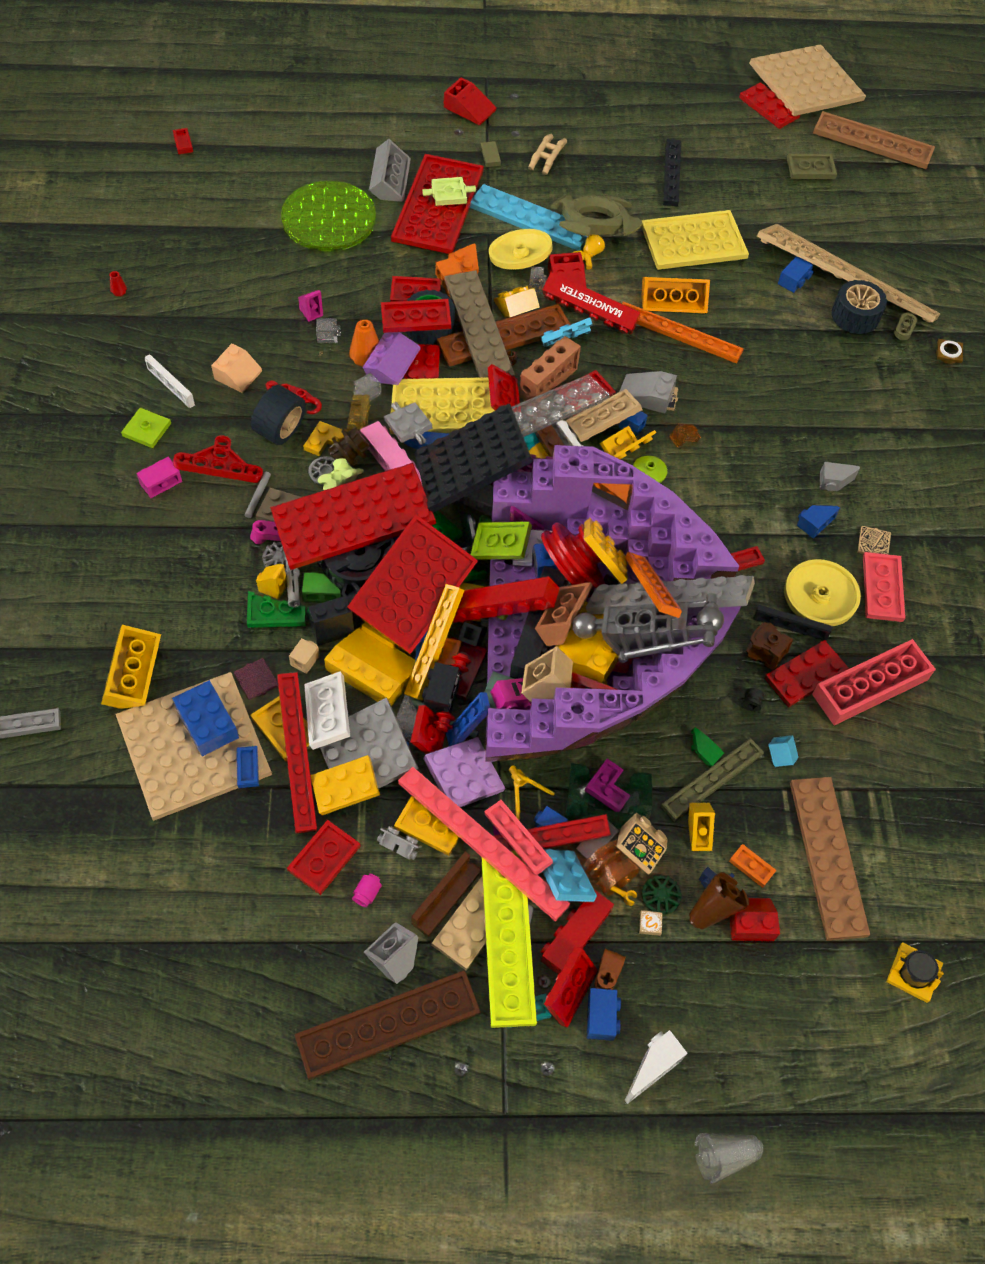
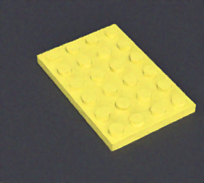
M731 210L642 220L641 228L657 270L748 259V250Z
M488 378L402 379L399 385H393L392 403L394 402L395 404L397 402L403 408L415 402L432 423L433 429L426 432L450 433L453 430L464 427L469 422L480 419L484 414L495 411L491 408Z

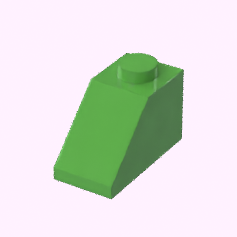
M304 573L302 588L304 602L323 603L341 597V590L323 573Z

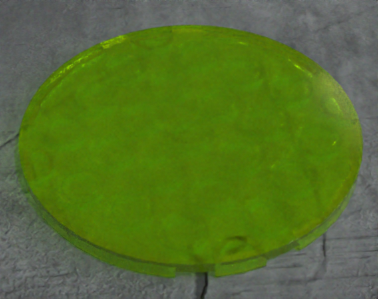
M318 181L304 185L288 196L282 206L281 219L284 230L296 243L310 249L312 247L320 251H333V249L342 248L343 250L350 248L368 237L376 222V210L371 198L360 188L340 181Z

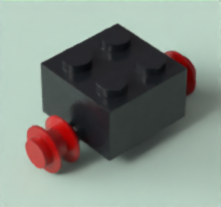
M458 653L452 656V659L455 661L454 664L446 665L435 662L434 668L429 670V686H425L422 698H424V705L431 709L439 718L438 721L433 722L439 731L447 732L453 729L450 721H455V717L451 712L460 684V676L469 672L466 665L471 664V660L465 654Z

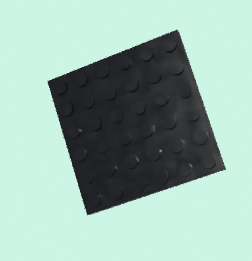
M510 403L500 406L491 413L484 414L480 419L469 422L464 427L453 430L449 435L438 438L433 443L420 447L414 452L422 486L428 499L427 506L429 511L432 512L533 462Z

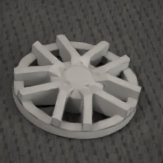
M320 457L310 464L309 476L315 484H319L318 478L321 475L331 473L334 470V458Z
M273 542V544L266 547L262 555L265 567L272 564H286L282 543Z

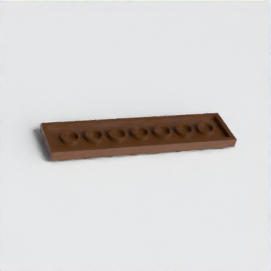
M464 970L294 1035L308 1080H311L472 1018L481 1012Z

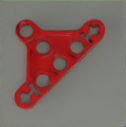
M224 435L217 436L214 445L194 454L179 452L173 458V466L182 471L252 483L260 482L263 476V469L257 465L247 464L230 448L231 439ZM217 454H222V455H224L225 457H218V456H216V455H217ZM196 463H202L204 466H198ZM215 466H220V467H222L223 469H216V468H214V467H215ZM233 469H238V470H240L241 472H234V471H232V470H233Z

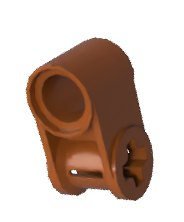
M605 948L594 987L597 989L613 990L626 956ZM604 979L608 980L607 985L603 984Z

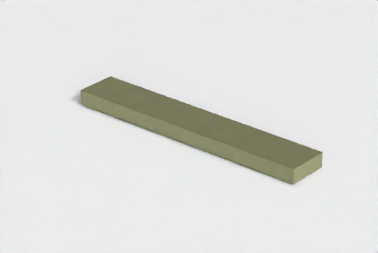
M751 738L662 803L661 808L675 822L689 811V803H700L760 758L764 751Z

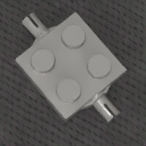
M393 402L391 407L394 409V412L384 416L385 422L401 443L416 438L419 444L422 445V442L424 444L426 439L422 434L433 429L432 423L415 402L403 408L397 402L395 404Z

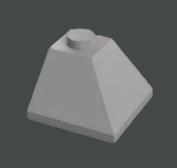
M395 922L364 953L387 978L398 984L407 977L414 967L418 936Z

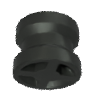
M756 688L746 689L744 694L746 698L743 699L742 706L749 711H760L762 708L761 701L765 696L764 693Z

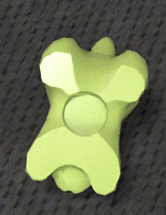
M339 458L333 462L334 470L331 473L321 475L318 478V483L324 484L323 490H327L355 481L357 475L362 474L364 470L360 468L353 469L346 459Z

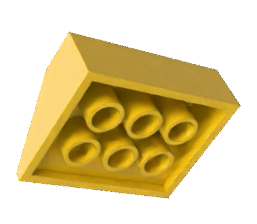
M585 602L580 614L587 613L586 606L588 602ZM592 614L596 619H603L604 614ZM571 628L565 642L561 645H556L573 661L572 672L603 684L619 661V656L604 640L602 631H597L591 638L583 639L579 638L573 632V628Z
M361 627L336 644L324 659L326 671L331 674L341 671L344 675V682L377 702L387 698L391 707L406 689L416 660L395 647L393 649L362 631Z

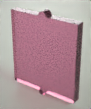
M263 658L251 664L247 663L245 667L234 672L249 700L261 694L265 695L267 691L278 687L277 681Z

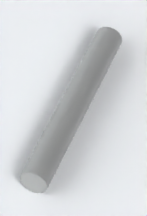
M264 472L244 514L245 517H252L271 476L269 472Z

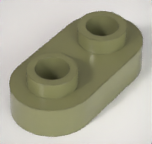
M911 313L901 315L894 332L898 339L908 340L917 322L916 316Z

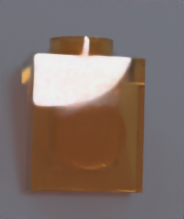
M681 423L670 434V438L678 448L686 441L698 442L701 436L694 425Z

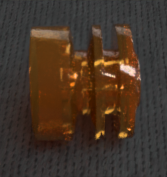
M613 840L597 849L583 865L585 871L590 872L589 876L592 879L602 876L597 882V886L606 897L615 893L610 890L611 887L623 888L640 872L639 866L630 858L622 860L625 854L617 847L618 840Z

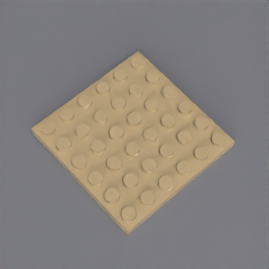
M821 44L751 58L749 63L775 95L785 103L784 106L790 109L793 116L864 101L866 97L863 91Z
M231 672L210 679V682L236 726L239 738L204 756H201L172 699L202 683L147 702L145 706L133 707L116 714L153 821L237 789V747L257 746L259 780L272 775Z

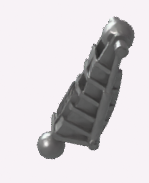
M709 593L704 600L678 604L682 610L679 618L659 612L656 606L652 608H642L640 606L637 609H627L626 607L618 609L608 606L604 608L603 619H596L591 613H581L574 618L572 628L573 632L583 639L591 638L597 631H602L606 643L619 656L618 660L621 663H625L629 658L672 651L675 648L701 643L706 647L714 646L718 630L723 626L724 616L717 605V595ZM693 616H697V625L687 626V621L692 620ZM704 637V638H699V639L691 640V638Z

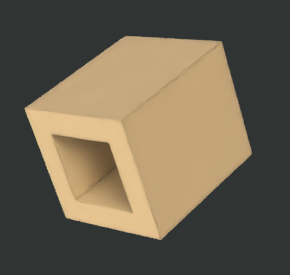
M301 638L289 655L290 665L307 674L319 658V649L314 642Z

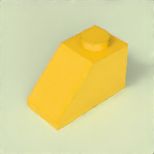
M283 564L268 566L262 573H259L256 579L259 592L279 600L287 587V578Z
M689 803L688 825L691 851H712L715 812L710 803Z

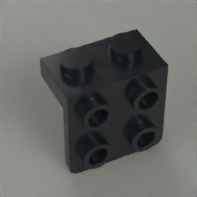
M462 511L460 512L465 540L455 544L471 554L475 539L474 528H476V522L474 517Z

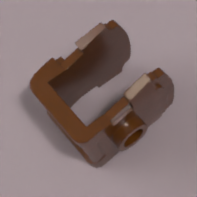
M764 622L752 634L751 643L746 653L748 658L755 661L759 660L767 668L775 670L781 659L789 652L793 639L785 634H781L772 623Z

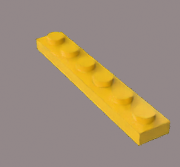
M445 585L404 694L421 701L423 700L425 686L428 687L430 681L428 680L429 670L434 668L435 662L438 661L465 590L452 585Z

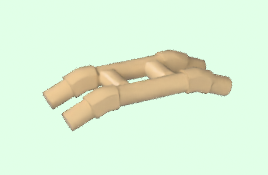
M546 135L537 151L533 154L528 169L534 170L539 158L546 159V163L542 173L547 175L567 140L563 138L555 145L549 143L553 139V135ZM545 148L553 150L551 154L543 151Z

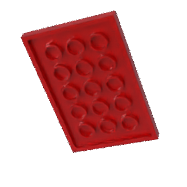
M416 514L347 608L404 651L411 654L430 627L445 585L448 584L459 588L478 560Z

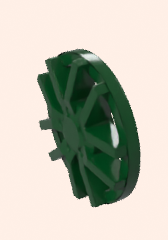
M654 875L644 884L642 900L650 911L666 915L674 912L680 905L682 898L680 887L670 876ZM660 879L665 880L663 885L660 883ZM652 881H655L656 888L651 884ZM667 882L672 884L670 888L665 887ZM648 886L652 891L646 892V887ZM675 887L677 893L672 892L671 890ZM646 896H653V899L647 901ZM670 896L678 898V900L675 901L673 899H670ZM657 902V909L650 906V904ZM668 903H670V904H672V905H675V906L672 907L671 909H669V908H668ZM660 904H664V911L660 910Z

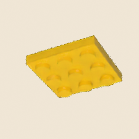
M587 519L584 522V540L621 584L628 580L626 555L614 547L615 542L609 535H604L602 532L603 528L597 520Z

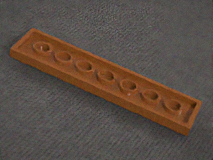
M559 304L496 321L506 350L540 341L545 332L550 330L555 332L564 325H571ZM463 331L437 338V344L440 346V350L449 367L473 360Z

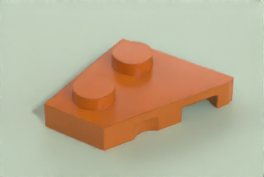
M475 243L448 254V259L454 257L455 261L460 264L462 273L476 270L478 274L479 267Z

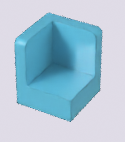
M793 735L774 737L768 744L775 767L794 765L797 761L798 753Z

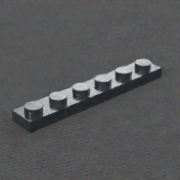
M666 139L663 205L678 207L681 140Z

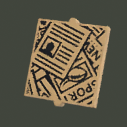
M861 526L857 553L888 554L891 532Z

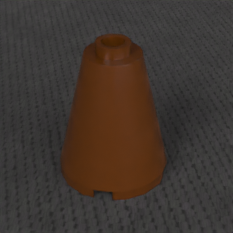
M724 872L717 873L690 911V923L695 928L706 929L744 910L749 905L745 891L743 889L739 891L736 887L738 882Z

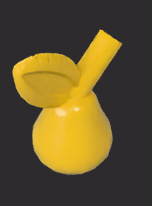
M589 235L586 238L583 251H574L572 253L581 252L583 261L585 260L586 269L590 270L592 269L591 257L605 249V242L599 235Z

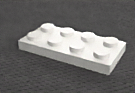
M341 671L304 684L309 746L314 750L350 737L345 682Z

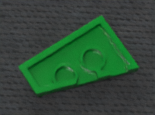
M248 591V628L306 626L305 605L300 604V606L293 608L288 606V601H278L271 599L269 596L264 595L262 597Z

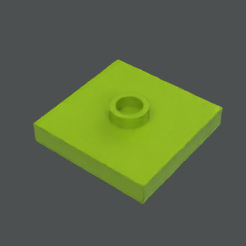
M139 408L121 434L130 440L154 448L171 425V420Z

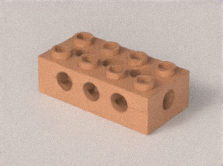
M566 336L561 340H557L553 347L549 350L547 349L539 359L534 360L528 369L522 371L520 375L519 397L526 402L536 399L539 404L578 369L581 346Z

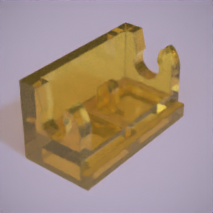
M370 395L352 396L353 400L360 401H351L347 431L352 430L354 427H357L359 430L367 427Z

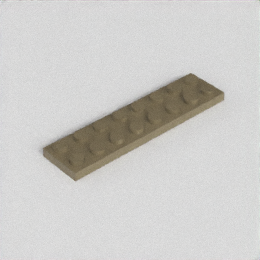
M477 271L445 276L444 281L455 306V312L479 378H488V367L491 364L515 377Z

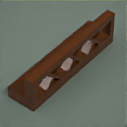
M466 851L412 915V925L428 938L481 874L482 870L470 861V854Z

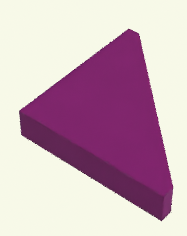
M511 506L510 522H530L532 525L531 530L544 531L543 525L516 507Z

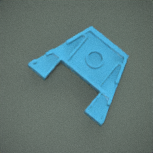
M591 318L572 325H564L555 332L553 330L545 332L544 336L541 337L543 346L555 344L557 340H561L564 336L575 338L580 334L590 333V327L592 326Z

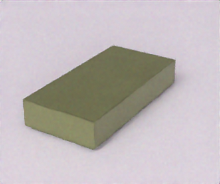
M481 142L480 147L485 166H501L496 142Z

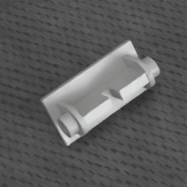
M391 826L380 829L384 831V834L380 833L377 841L380 842L379 845L393 851L397 844L399 845L397 854L409 860L416 858L418 852L415 849L422 848L421 845L417 844L418 840L409 835L405 838L399 835L400 831Z

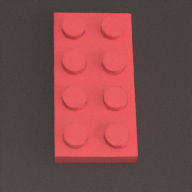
M865 552L863 554L866 618L903 622L905 620L901 556Z

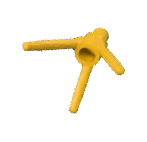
M515 765L509 768V772L512 774L511 778L514 780L515 813L518 820H520L519 787L530 783L552 796L555 795V792L527 777Z

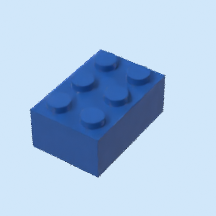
M210 680L172 698L201 756L239 738L236 726Z

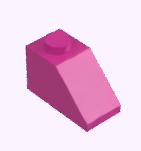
M320 290L298 297L299 308L308 322L323 316Z

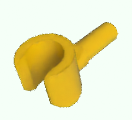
M612 884L609 886L610 890L624 897L626 905H634L635 902L628 899V896L637 898V893L634 890L626 892Z

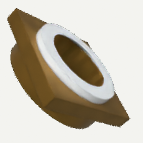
M938 339L937 359L949 364L962 363L963 343ZM944 347H952L958 353L949 354L944 350Z

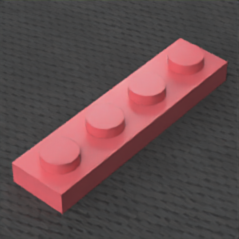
M502 800L484 811L485 816L536 876L553 864L551 857Z

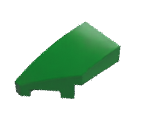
M695 727L691 730V734H693L692 751H695L708 767H711L724 752L707 735Z

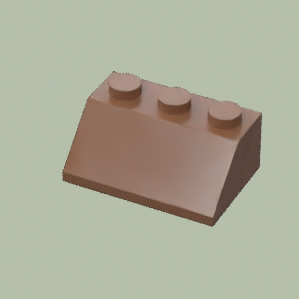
M591 582L560 587L555 607L546 609L535 627V630L546 646L561 645L565 642L572 628L574 618L580 614L592 587Z

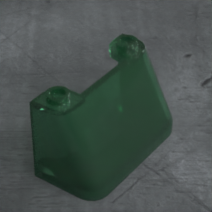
M571 763L565 818L568 821L607 814L608 821L619 830L636 812L641 817L645 816L648 820L650 819L652 810V774L638 772L631 776L629 783L615 782L614 785L630 795L621 811L615 812L584 791L592 779L589 778L590 771L588 767L582 764Z

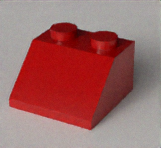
M748 898L749 905L744 910L730 916L732 941H775L780 934L778 912L771 898Z

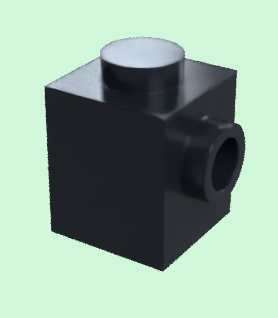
M465 621L460 627L458 640L473 646H481L488 627L471 621Z

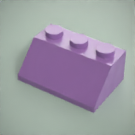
M400 332L384 333L364 364L363 369L370 382L399 385L421 348Z

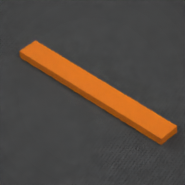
M624 301L622 302V304L640 312V318L637 322L640 326L736 364L743 353L744 348Z
M627 552L626 561L658 611L679 618L682 613L681 608L647 559L643 556Z

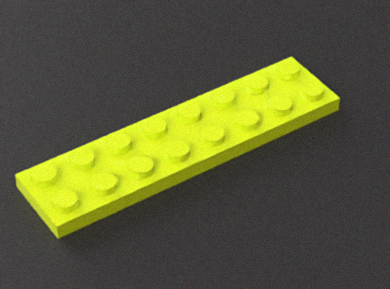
M511 851L516 857H518V858L525 864V862H524V861L521 859V857L516 853V851ZM481 857L491 1028L536 1026L528 898Z

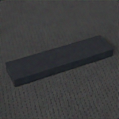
M759 604L753 617L756 621L772 623L776 627L827 641L833 627Z

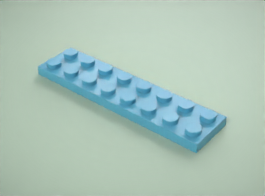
M485 184L480 187L471 201L470 208L522 229L541 230L547 233L552 241L577 251H581L588 237L561 227L559 225L560 221H565L563 215Z

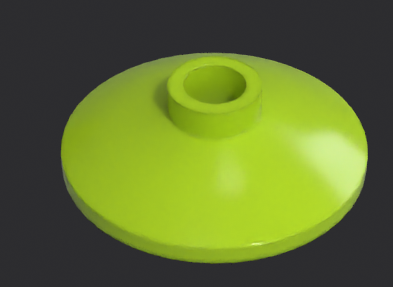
M642 456L633 464L634 467L659 483L667 476L665 463L655 456Z

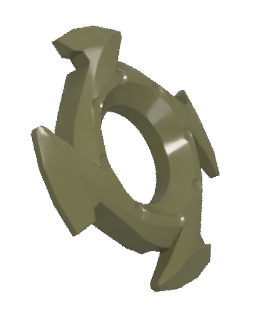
M604 193L603 195L582 196L576 199H572L571 194L560 197L551 205L553 209H563L562 214L565 221H560L559 225L561 227L588 237L589 235L617 234L619 229H622L623 235L627 236L636 232L642 225V221L638 217H631L624 208H631L632 204L630 202ZM599 212L611 218L595 219L585 217L582 213Z

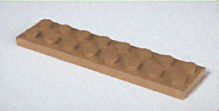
M822 111L813 134L924 169H927L935 146Z
M831 777L792 780L790 786L826 941L869 937L870 931Z

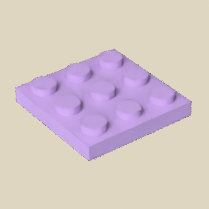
M478 737L426 754L423 758L439 790L459 807L501 793L505 789L492 762H485V749Z

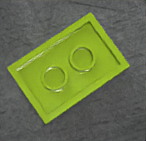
M478 523L471 556L475 559H524L532 528L531 523Z

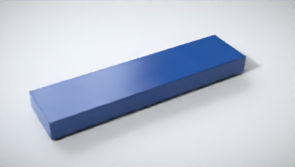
M480 692L452 724L453 729L446 732L449 747L462 743L488 715L490 704L486 692Z

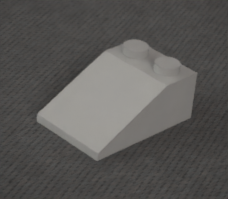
M662 371L626 374L619 392L627 389L641 404L642 408L665 414L675 390L677 375Z

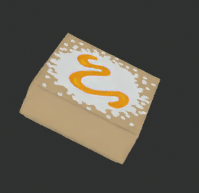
M641 910L639 934L661 936L662 913Z

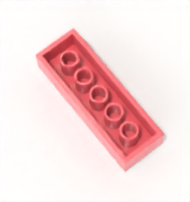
M912 639L818 683L812 695L835 726L928 681L936 669Z

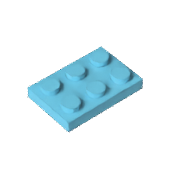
M544 849L553 860V864L542 872L555 899L558 901L594 902L597 895L575 851Z

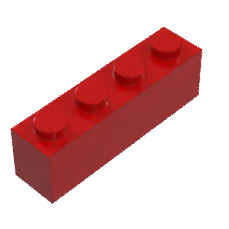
M595 889L594 891L597 895L595 901H579L580 907L577 910L573 909L567 916V924L564 927L560 925L553 935L556 937L553 942H547L541 950L543 954L541 962L556 974L563 970L567 958L575 946L580 948L586 946L614 907V903Z

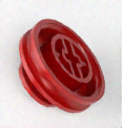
M556 522L552 525L553 532L546 530L541 534L542 542L557 568L571 585L591 582L592 587L588 598H590L594 593V588L605 584L598 568V563L603 561L584 540V524L578 526L579 533L574 535L565 526Z

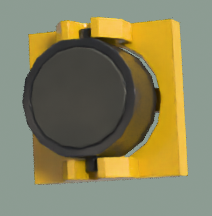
M902 942L886 982L928 1003L933 991L941 982L939 979L944 974L941 971L943 962L935 959L926 951L917 950Z

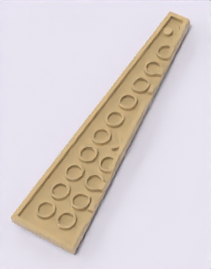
M779 224L762 229L757 235L763 243H771L820 267L824 271L833 273L836 278H843L848 282L865 280L876 284L886 294L888 301L908 310L912 314L922 317L926 322H934L940 315L939 312Z

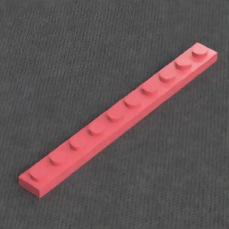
M414 767L398 780L400 786L555 922L570 906L568 901L556 900L549 884L538 875L536 876L526 864Z

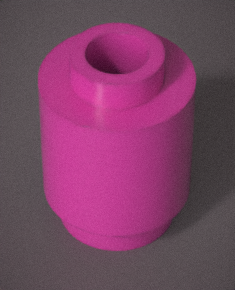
M373 874L363 875L353 892L352 900L362 907L372 904L382 887L380 879Z

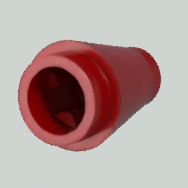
M112 271L109 274L110 291L115 296H123L126 293L127 286L119 272Z

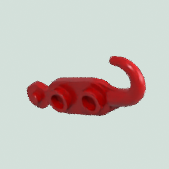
M268 381L266 383V390L274 385H278L277 382ZM289 384L281 385L303 398L305 403L316 405L314 410H307V414H316L321 410L322 403L320 400L313 397L306 390Z

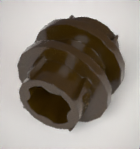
M357 427L350 431L344 428L341 431L344 437L339 440L334 436L332 438L334 444L328 451L334 460L344 458L348 464L355 467L357 465L355 458L358 455L363 459L367 457L365 451L369 448L370 443Z

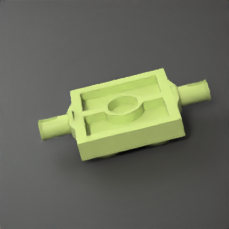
M462 177L432 179V189H422L423 196L432 195L436 206L466 204V194L468 192H476L475 185L466 186Z

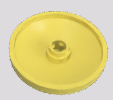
M536 229L511 231L498 237L491 243L489 257L495 266L503 269L528 268L544 261L551 254L553 249L552 239L547 233Z
M814 559L798 564L789 573L784 587L786 601L797 616L831 626H837L848 621L860 604V588L853 575L844 567L828 560Z

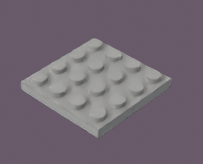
M387 698L348 717L350 737L320 747L328 769L368 755L371 758L378 789L401 778L412 767L416 770L418 769Z

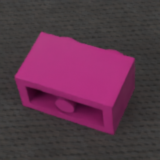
M169 457L159 460L157 463L136 473L140 485L150 498L182 482L180 471L173 466V462Z

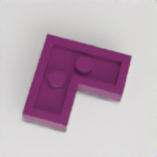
M609 759L605 760L584 790L618 814L630 798L628 793L614 785L622 774L623 769Z

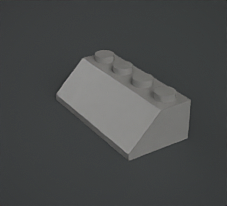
M390 139L376 148L369 191L380 200L402 202L405 197L411 158Z

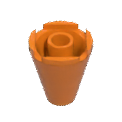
M360 320L357 322L349 350L350 358L356 365L362 367L379 342L371 321Z

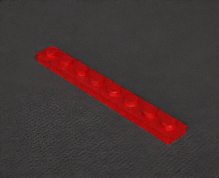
M298 672L277 674L295 833L317 831Z

